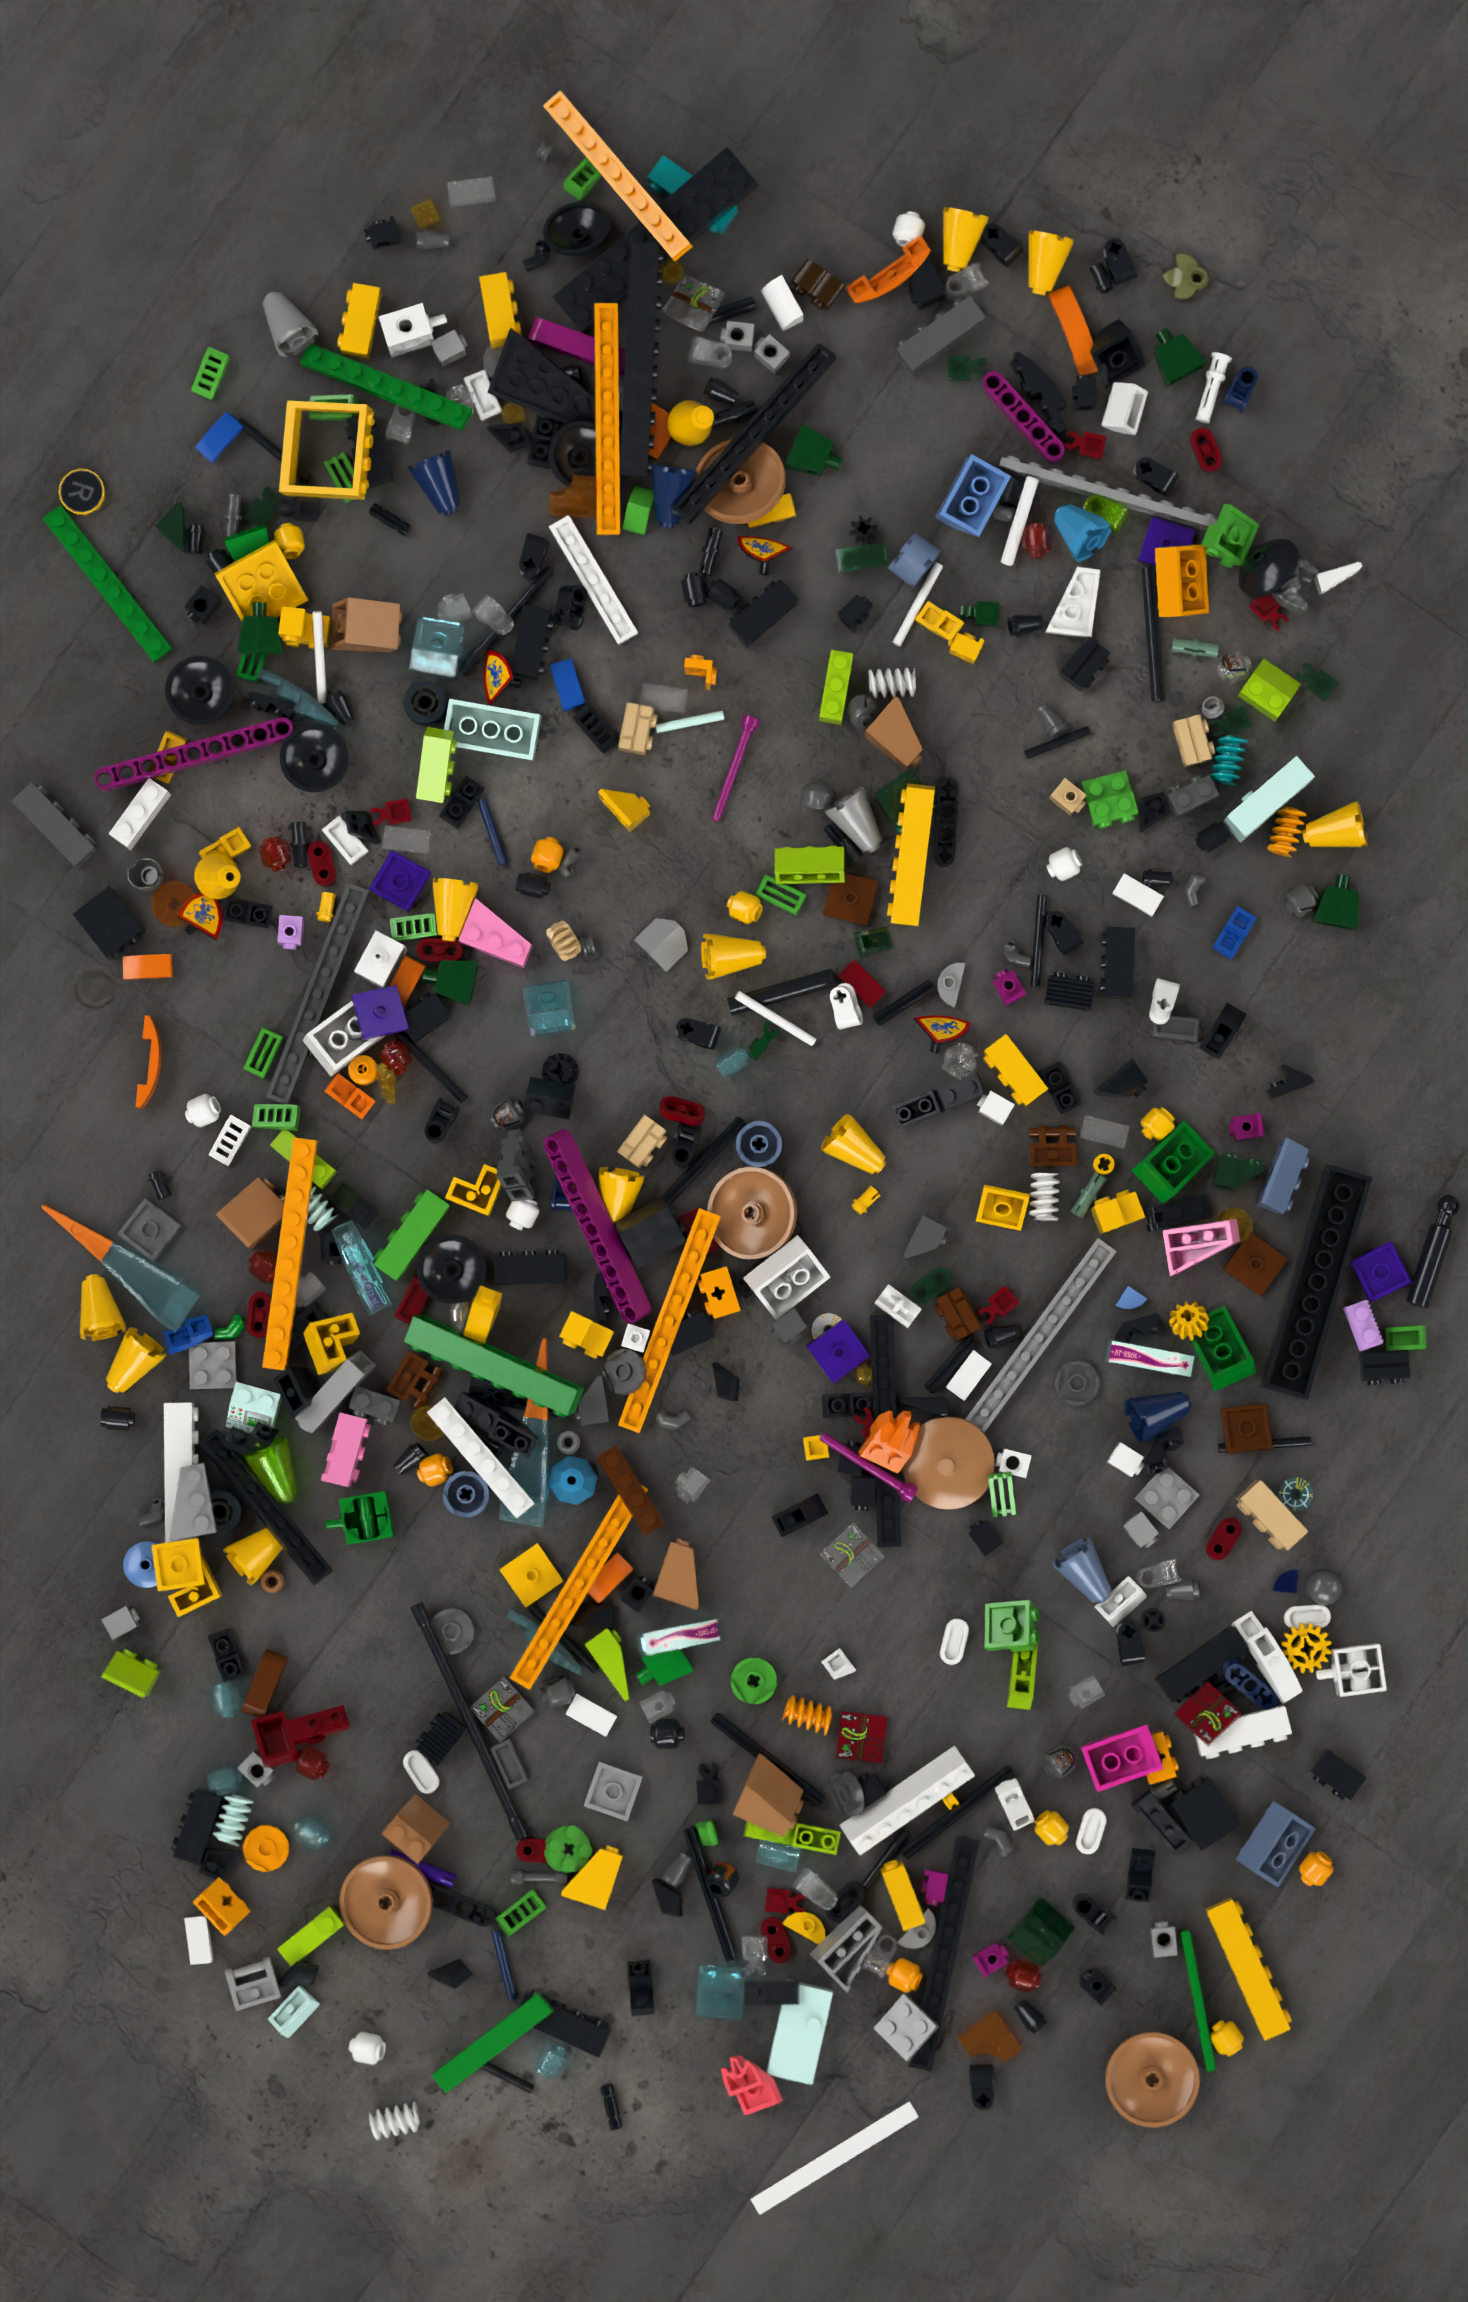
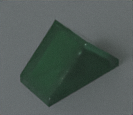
M177 502L155 527L179 551L186 552L185 510L182 502Z
M887 927L853 933V940L859 959L893 949Z

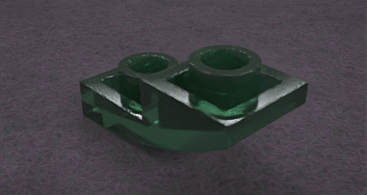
M884 542L836 550L839 573L888 565Z

